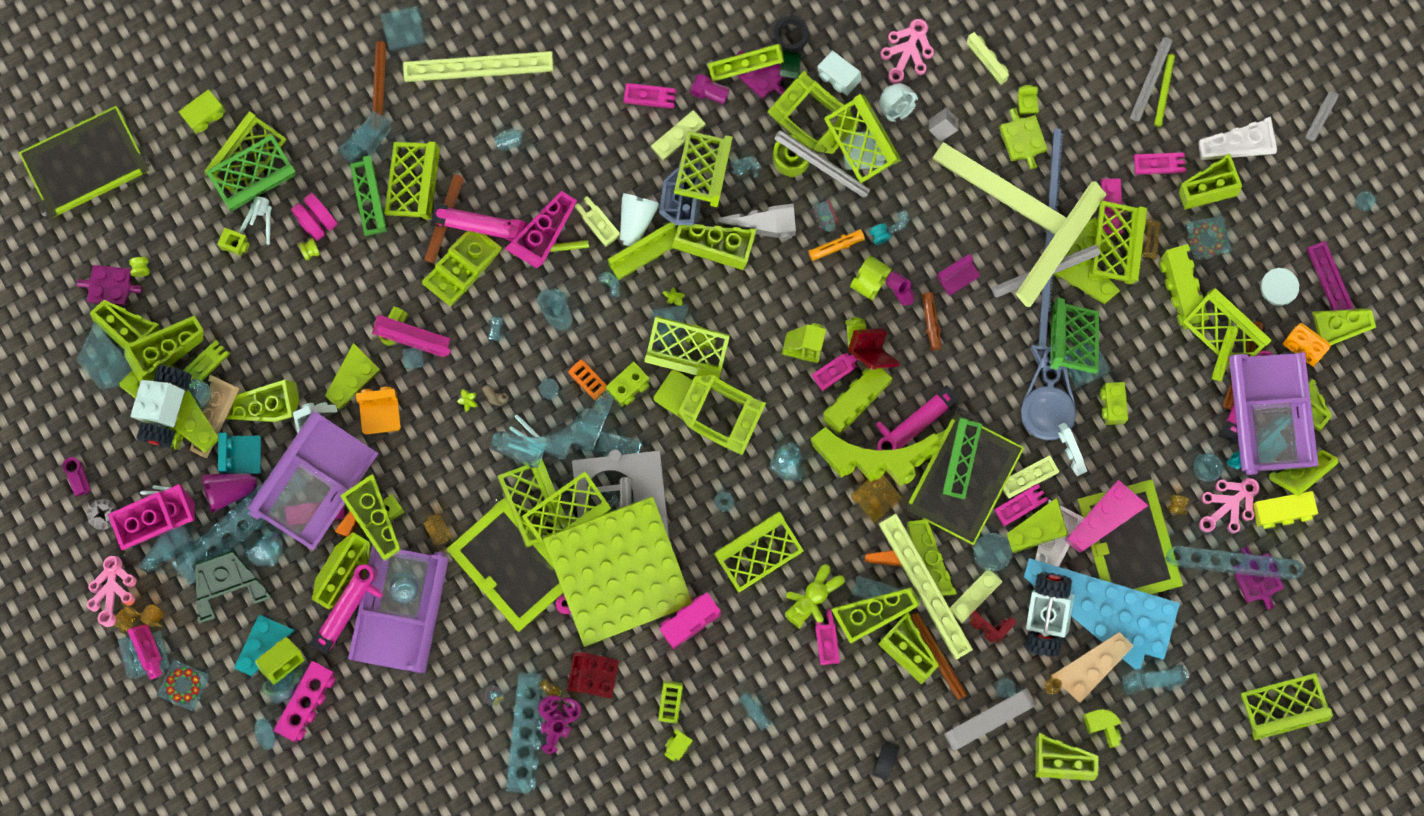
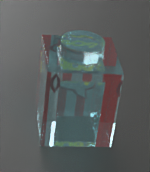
M830 199L812 206V213L820 231L825 230L827 232L836 228L838 217Z

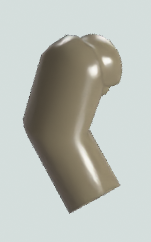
M490 384L482 388L491 404L499 406L507 404L509 396L506 393H495Z

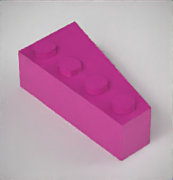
M1118 480L1075 527L1065 541L1080 553L1148 505Z

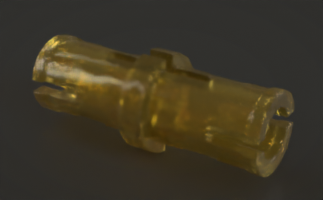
M1058 678L1049 679L1044 686L1045 692L1048 694L1058 693L1062 687L1061 680Z

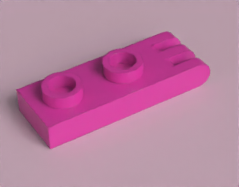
M626 83L624 103L673 109L674 103L667 101H675V96L668 94H676V89Z
M1185 153L1135 154L1133 157L1135 175L1186 172V167H1178L1185 165V160H1178L1179 158H1185Z
M1039 484L994 510L1004 527L1048 501L1047 497L1041 500L1038 498L1045 494L1043 490L1037 494L1035 493V490L1040 488Z

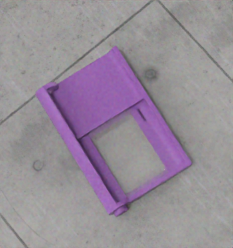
M1305 352L1248 357L1247 354L1230 356L1229 363L1242 471L1246 472V475L1258 474V471L1318 466Z
M312 411L248 506L250 510L248 514L257 520L260 517L311 550H314L345 504L340 495L360 482L378 453L317 412Z
M372 544L368 564L373 565L377 569L378 576L371 585L379 589L383 596L378 598L367 591L360 601L348 659L417 673H426L449 558L445 557V553L434 552V555L401 550L387 561H384ZM368 570L366 572L365 579H368L370 576V572Z

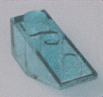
M186 524L161 534L139 565V568L144 572L153 571L158 567L159 563L163 561L169 562L175 558L177 553H185L192 549V545L196 544Z

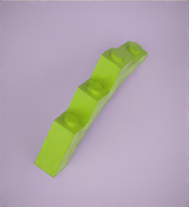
M826 427L811 438L813 447L841 478L851 474L855 467L870 482L881 478L884 472L887 471L900 487L903 484L910 483L916 475L914 467L920 466L926 457L935 454L940 447V440L935 433L923 441L908 447L878 451L849 444L835 436Z

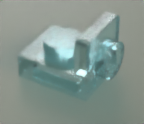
M753 156L732 161L730 165L732 174H744L748 172V169H751L755 179L758 177V172H760L758 161H754Z

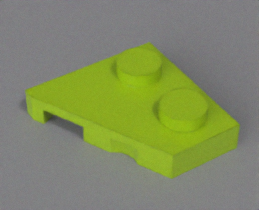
M1312 379L1309 382L1313 425L1319 432L1330 420L1332 414L1329 408L1326 407L1325 400L1315 385V380Z

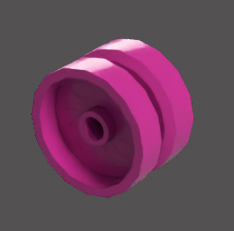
M310 193L304 198V203L309 210L302 204L297 203L291 208V211L303 229L318 241L325 236L323 229L319 225L320 223L330 231L338 224L313 193Z

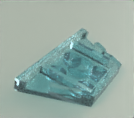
M95 322L76 360L101 390L120 386L119 383L132 371V368L118 348Z

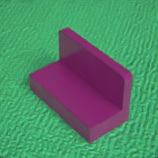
M971 254L966 255L938 273L937 280L949 296L980 277L979 272L973 265L974 259Z

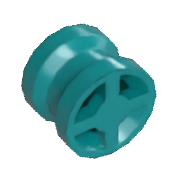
M886 223L874 226L869 230L870 235L874 237L873 242L875 245L885 243L892 238L891 234L887 232Z

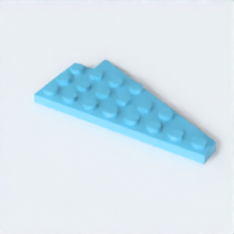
M1028 559L1023 577L1033 586L1036 584L1037 574L1040 573L1061 574V576L1065 575L1067 578H1071L1072 586L1070 593L1075 594L1071 617L1102 643L1120 632L1134 645L1122 658L1133 669L1140 672L1145 654L1164 660L1180 603L1034 559Z

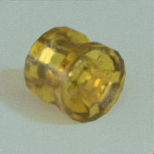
M1171 495V505L1168 506L1167 511L1173 514L1186 515V505L1189 504L1190 499L1179 495Z
M121 610L116 615V623L113 627L119 628L122 634H126L127 630L133 627L136 619L133 616L129 617L125 610Z

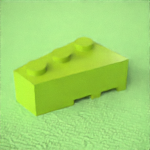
M1230 153L1217 163L1211 164L1203 172L1197 173L1181 184L1179 196L1185 210L1239 196L1242 184Z
M103 300L90 312L92 321L123 349L125 345L160 330L159 324L150 322L142 318V316L132 314L126 311V309L106 300Z

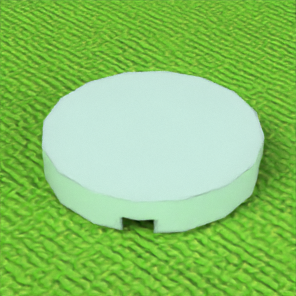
M1276 268L1265 274L1261 281L1260 290L1262 296L1269 303L1283 306L1296 298L1299 293V282L1293 272L1284 268Z

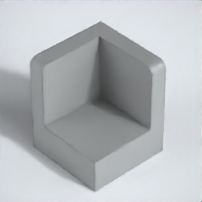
M946 107L929 119V131L938 140L943 141L958 131V118Z

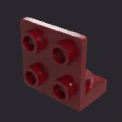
M883 328L854 330L848 351L854 355V358L866 364L867 368L872 370L877 368L890 369L891 367H899L900 362L882 349L887 333Z
M975 610L968 617L970 619L969 623L978 630L980 628L985 633L984 637L991 643L995 642L996 644L1017 623L1012 617L1008 621L1004 618L994 628Z
M574 652L567 691L611 699L618 660L585 652Z

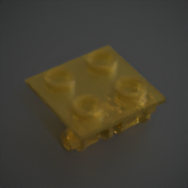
M885 475L872 482L867 480L851 494V499L859 504L873 523L902 499Z
M120 602V604L125 606L124 611L136 618L139 615L142 616L140 620L153 628L156 625L162 627V625L158 624L163 617L162 609L150 604L143 613H140Z

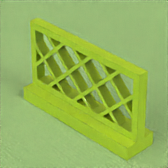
M859 94L854 97V100L824 118L860 183L867 181L889 166L901 161L900 156L865 95ZM853 105L858 110L856 118L847 116L848 109ZM836 116L843 117L840 128L834 127L830 120ZM846 118L855 120L853 131L844 129ZM859 121L867 125L866 134L856 132ZM843 131L852 133L850 144L842 142ZM855 134L865 137L862 148L853 146ZM868 138L876 141L875 151L865 149ZM852 147L861 149L859 161L851 158ZM864 151L874 153L871 164L862 162ZM877 154L884 155L887 163L882 166L874 165ZM861 164L870 166L869 174L864 177L859 172Z
M249 111L205 169V174L207 175L206 171L242 152L241 144L245 140H252L254 145V139L267 138L273 135L281 140L278 144L281 148L287 139ZM256 124L264 128V135L253 136L252 129ZM266 143L267 147L262 150L270 153L269 150L274 152L275 146L269 147L268 143ZM254 152V156H255V162H254V163H257L256 152ZM268 156L266 161H261L259 164L268 166L272 157ZM241 164V165H234V166H231V165H230V169H229V170H232V169H235V168H241V167H242V164ZM245 164L243 169L244 174H246L245 167L254 165ZM258 168L256 177H260L265 168ZM221 170L212 173L215 180L224 181L217 177ZM230 173L231 179L226 180V183L232 182L234 184V182L238 181V178L233 179V175ZM243 177V178H241V180H240V181L245 180L246 188L249 187V186L251 185V182H252V180H251V181L249 182V184H247V180H250V179H251V178H248V177ZM225 185V188L235 193L234 187Z
M688 131L674 194L711 202L710 206L718 207L733 137L725 135V139ZM690 138L697 139L700 144L693 146L689 140ZM708 144H719V148L711 150ZM704 147L708 153L701 156L697 150ZM693 152L697 158L690 161L686 155ZM711 156L715 163L708 165L704 159ZM701 162L705 168L698 171L694 164ZM688 167H690L694 172L689 176H687L683 171ZM708 171L712 178L705 180L701 174ZM698 177L701 183L694 185L691 179ZM687 182L691 188L687 190L681 189L679 185ZM705 186L709 191V195L700 193L698 189Z
M394 142L385 215L422 217L423 219L431 220L440 147L436 142ZM399 147L407 148L409 151L402 158L398 156ZM418 149H426L425 155L420 159L415 156L414 153ZM413 155L417 162L408 168L404 161ZM403 164L407 170L398 177L395 173L396 168ZM418 165H421L423 173L416 178L411 171ZM410 173L414 180L406 186L402 179ZM400 181L405 188L398 194H395L393 186ZM418 182L421 186L420 191L413 195L409 189ZM408 191L412 198L403 204L399 197ZM398 200L402 206L396 211H390L391 204ZM416 201L418 203V211L410 212L407 207Z
M1107 201L1100 202L1095 245L1098 246L1100 255L1093 258L1091 275L1124 281L1126 284H1133L1138 281L1147 208H1135ZM1105 207L1111 208L1115 213L1110 219L1104 213ZM1123 211L1131 212V220L1127 223L1120 214ZM1116 216L1123 224L1117 230L1110 221ZM1106 223L1113 232L1107 237L1102 232V226ZM1124 227L1129 233V237L1125 241L1118 233ZM1114 234L1121 243L1115 248L1108 240ZM1103 242L1111 250L1105 255L1100 250V244ZM1120 246H1123L1127 251L1123 259L1116 251ZM1110 253H1113L1119 261L1113 266L1106 259V256ZM1101 260L1108 267L1105 272L1097 270L1098 262ZM1121 264L1124 268V276L1118 275L1114 267Z
M1212 288L1205 298L1182 321L1186 327L1218 356L1220 353L1218 342H1223V340H1218V328H1228V326H1218L1217 315H1225L1228 317V326H1231L1232 321L1236 325L1234 327L1242 330V339H1235V341H1242L1243 353L1231 352L1230 356L1239 354H1251L1249 357L1256 356L1272 341L1216 288ZM1208 300L1214 304V313H1204V304ZM1204 315H1214L1215 327H1204ZM1193 316H1201V327H1193L1188 321ZM1204 329H1215V340H1207ZM1246 341H1253L1258 347L1253 352H1246Z
M656 316L644 362L696 376L715 375L720 379L730 335ZM658 322L665 323L670 330L661 335L657 329ZM684 328L688 335L679 339L674 330ZM698 332L703 333L707 339L700 344L693 337ZM672 333L677 342L668 346L663 337ZM690 337L695 347L687 351L682 341ZM716 337L725 339L724 345L718 349L712 342ZM659 339L665 346V349L661 351L652 349L653 343ZM709 342L714 351L705 356L700 346ZM677 344L680 345L684 352L679 356L674 355L670 349ZM695 349H698L702 356L697 361L692 360L689 355ZM716 353L720 360L719 366L710 364L707 358Z
M542 458L535 460L531 464L498 475V480L526 548L540 543L538 539L529 541L526 535L529 526L519 518L521 510L524 512L530 511L523 507L526 499L537 502V506L542 502V497L545 500L556 492ZM532 470L534 475L532 482L521 477L523 471ZM510 476L517 479L514 488L507 486L504 478ZM519 481L530 485L526 494L516 490ZM532 486L540 489L541 495L539 499L528 495ZM514 493L525 497L521 506L513 503L512 496ZM549 502L546 504L548 513L556 514L558 503ZM560 503L559 515H565ZM538 513L532 514L530 522H532L534 516L541 519L542 515ZM549 515L544 516L543 526H545L546 521L554 524L555 516H551L552 519L548 518ZM558 517L556 528L565 529L568 526L567 518ZM542 528V532H541V533L544 534L545 536H548V535H551V534H552V533H548V532L544 531L543 528Z
M585 471L528 511L522 518L549 555L544 540L541 537L542 528L553 530V534L555 531L564 530L556 528L558 517L569 519L568 526L565 528L567 529L609 513L613 509ZM585 477L589 483L588 491L577 490L578 482ZM566 490L573 491L572 503L561 501L562 493ZM576 492L587 494L585 505L574 503ZM590 494L597 495L602 501L596 507L588 506ZM549 502L558 503L556 514L545 512L546 504ZM560 503L571 505L569 516L559 515ZM574 506L585 507L583 516L580 518L572 517ZM534 513L542 514L540 525L532 524L528 517ZM544 515L555 516L553 527L543 526Z
M777 512L713 554L739 593L804 550L788 527L781 512ZM781 524L786 530L784 538L774 536L775 528ZM762 536L770 538L768 549L757 547L759 538ZM773 538L783 540L781 552L771 550ZM786 541L794 543L798 550L792 554L784 553ZM746 546L754 548L752 559L741 557L742 550ZM757 549L767 551L765 562L754 560ZM770 552L781 554L779 562L775 565L768 563ZM729 557L738 558L735 570L728 568L724 563ZM740 559L751 561L749 573L738 571ZM754 562L764 564L763 573L759 575L751 573ZM737 572L748 575L747 582L741 587L736 582Z
M1316 673L1240 694L1253 730L1254 740L1329 721L1333 716L1331 708H1328ZM1313 680L1315 685L1313 692L1302 687L1305 681ZM1291 685L1298 689L1294 697L1283 692L1286 686ZM1273 690L1279 694L1276 702L1265 697L1267 691ZM1300 690L1310 695L1307 704L1296 699ZM1254 695L1260 698L1257 707L1249 704L1248 696ZM1281 695L1292 701L1288 709L1277 704ZM1312 697L1320 700L1323 708L1314 709L1309 706ZM1262 701L1273 705L1269 714L1258 709ZM1294 702L1305 707L1301 714L1290 711ZM1275 707L1286 712L1282 719L1271 716ZM1256 712L1267 717L1265 723L1256 725L1254 720Z

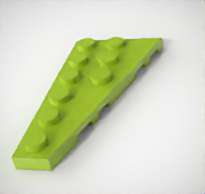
M132 370L119 385L136 399L140 382ZM186 390L175 425L172 428L204 453H207L218 442V436L189 390Z

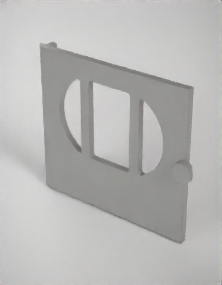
M612 450L607 457L572 460L574 479L586 471L592 480L598 473L607 470L619 471L628 478H631L634 503L653 496L669 538L660 451L621 455L620 451ZM585 477L578 482L577 490L588 491L589 483ZM620 484L597 488L600 493L620 490ZM576 492V504L585 505L587 494ZM577 506L578 518L583 516L585 507Z

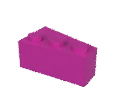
M708 593L698 596L692 601L693 603L690 606L681 608L677 612L678 615L673 619L669 617L661 623L662 627L659 630L672 649L678 647L721 616L720 609Z

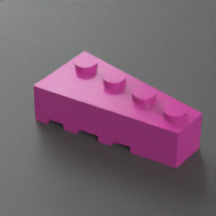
M563 191L559 192L505 249L535 268L541 266L577 200Z

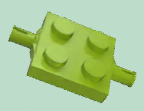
M1017 108L1010 109L1012 121L1000 125L999 128L1011 162L1027 159L1030 169H1034L1037 167L1034 157L1048 150L1036 115L1020 118Z

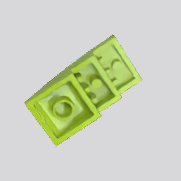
M466 231L449 248L448 253L435 265V269L423 279L422 284L451 307L485 271L502 250V247L486 234Z

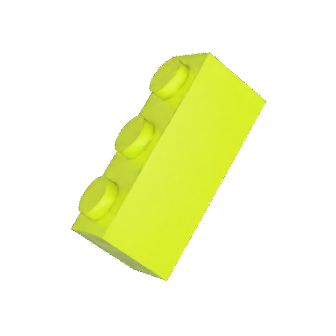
M1313 491L1302 493L1300 496L1294 494L1257 501L1253 504L1257 527L1263 526L1264 529L1276 527L1275 524L1282 523L1283 526L1294 523V520L1301 519L1302 522L1310 521L1318 514Z

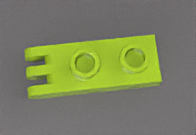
M217 340L183 370L192 375L189 384L192 389L200 384L230 355L228 351L220 355L225 349L222 345L215 350L219 345Z

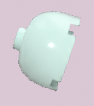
M894 84L884 89L880 97V109L890 121H895L894 118L899 116L900 119H903L913 111L916 106L914 103L915 99L918 100V97L910 87L903 84Z

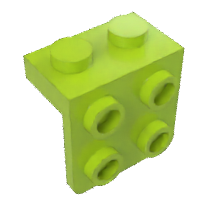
M671 370L655 394L654 401L683 420L678 410L692 380L677 370Z

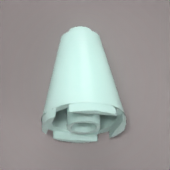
M623 193L620 240L623 241V245L631 246L642 239L658 209L659 203Z

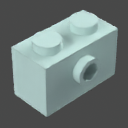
M831 51L817 66L819 77L826 83L830 82L837 92H843L845 95H848L862 80L861 72L834 51Z

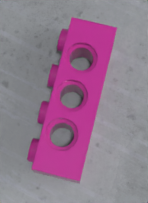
M312 661L273 731L293 742L301 741L307 732L305 728L308 722L312 723L316 716L314 711L318 705H322L326 698L324 693L327 688L333 686L336 680L334 677L336 673ZM315 680H319L321 683L320 688L316 691L312 690V683ZM307 697L310 698V706L307 708H303V699ZM300 715V724L294 726L292 723L293 717Z

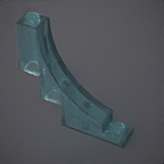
M601 395L595 402L594 407L596 409H584L572 423L546 436L522 437L505 431H498L491 440V444H493L491 450L531 468H538L543 453L557 459H565L571 444L585 451H593L614 397Z

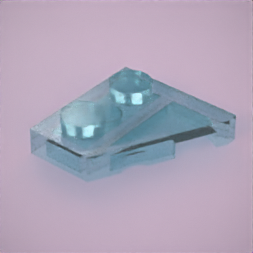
M688 305L652 310L653 323L656 316L684 323ZM658 322L657 329L661 335L670 330L665 323ZM682 328L674 330L678 337ZM672 333L663 337L668 346L677 342ZM660 339L656 341L657 348L665 347Z

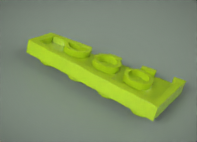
M928 520L908 521V535L942 596L956 595L957 593L943 564L942 555L938 551Z

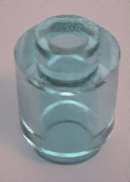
M515 128L505 130L494 136L499 151H506L520 146V141L523 140L520 130L516 131Z

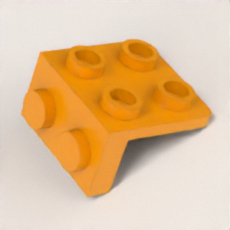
M1299 323L1297 327L1295 326L1282 343L1295 354L1305 352L1306 362L1313 367L1331 347L1329 342L1303 323Z
M382 387L379 391L364 389L361 390V393H356L357 402L360 406L363 434L369 435L400 430L398 396L395 389Z

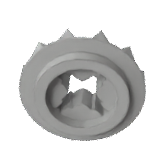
M107 499L95 500L89 506L86 513L88 522L99 530L112 527L108 514L118 510L116 505ZM99 508L103 511L107 510V513H105L106 521L101 517L97 518V515L100 514Z

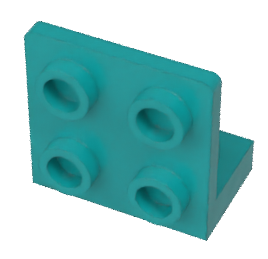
M219 433L218 471L221 474H260L261 437L229 436L227 433Z

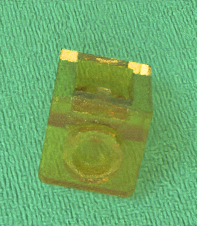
M432 515L423 524L435 547L453 538L441 515Z

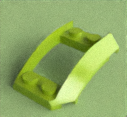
M802 71L798 79L791 83L777 101L770 106L767 112L789 133L804 137L812 150L833 154L839 147V144L830 128L816 141L788 118L809 93L832 112L844 106L816 81H813L805 71ZM851 108L848 109L847 113L849 117H852ZM839 116L833 123V126L840 128L843 117ZM846 118L844 129L853 131L855 120ZM843 131L841 137L842 142L849 136L850 133Z
M715 375L695 376L678 412L686 425L695 432L743 455L766 403L730 386ZM710 388L743 406L729 438L696 421Z

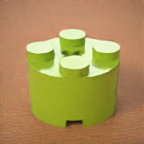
M797 134L790 135L810 149V144L804 137ZM777 141L775 143L773 163L781 174L793 178L806 171L810 164L809 161Z
M869 255L858 271L856 278L852 281L850 288L873 301L879 289L885 284L886 278L892 269Z

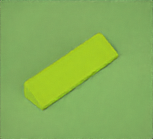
M776 44L708 63L712 82L783 63L781 44Z

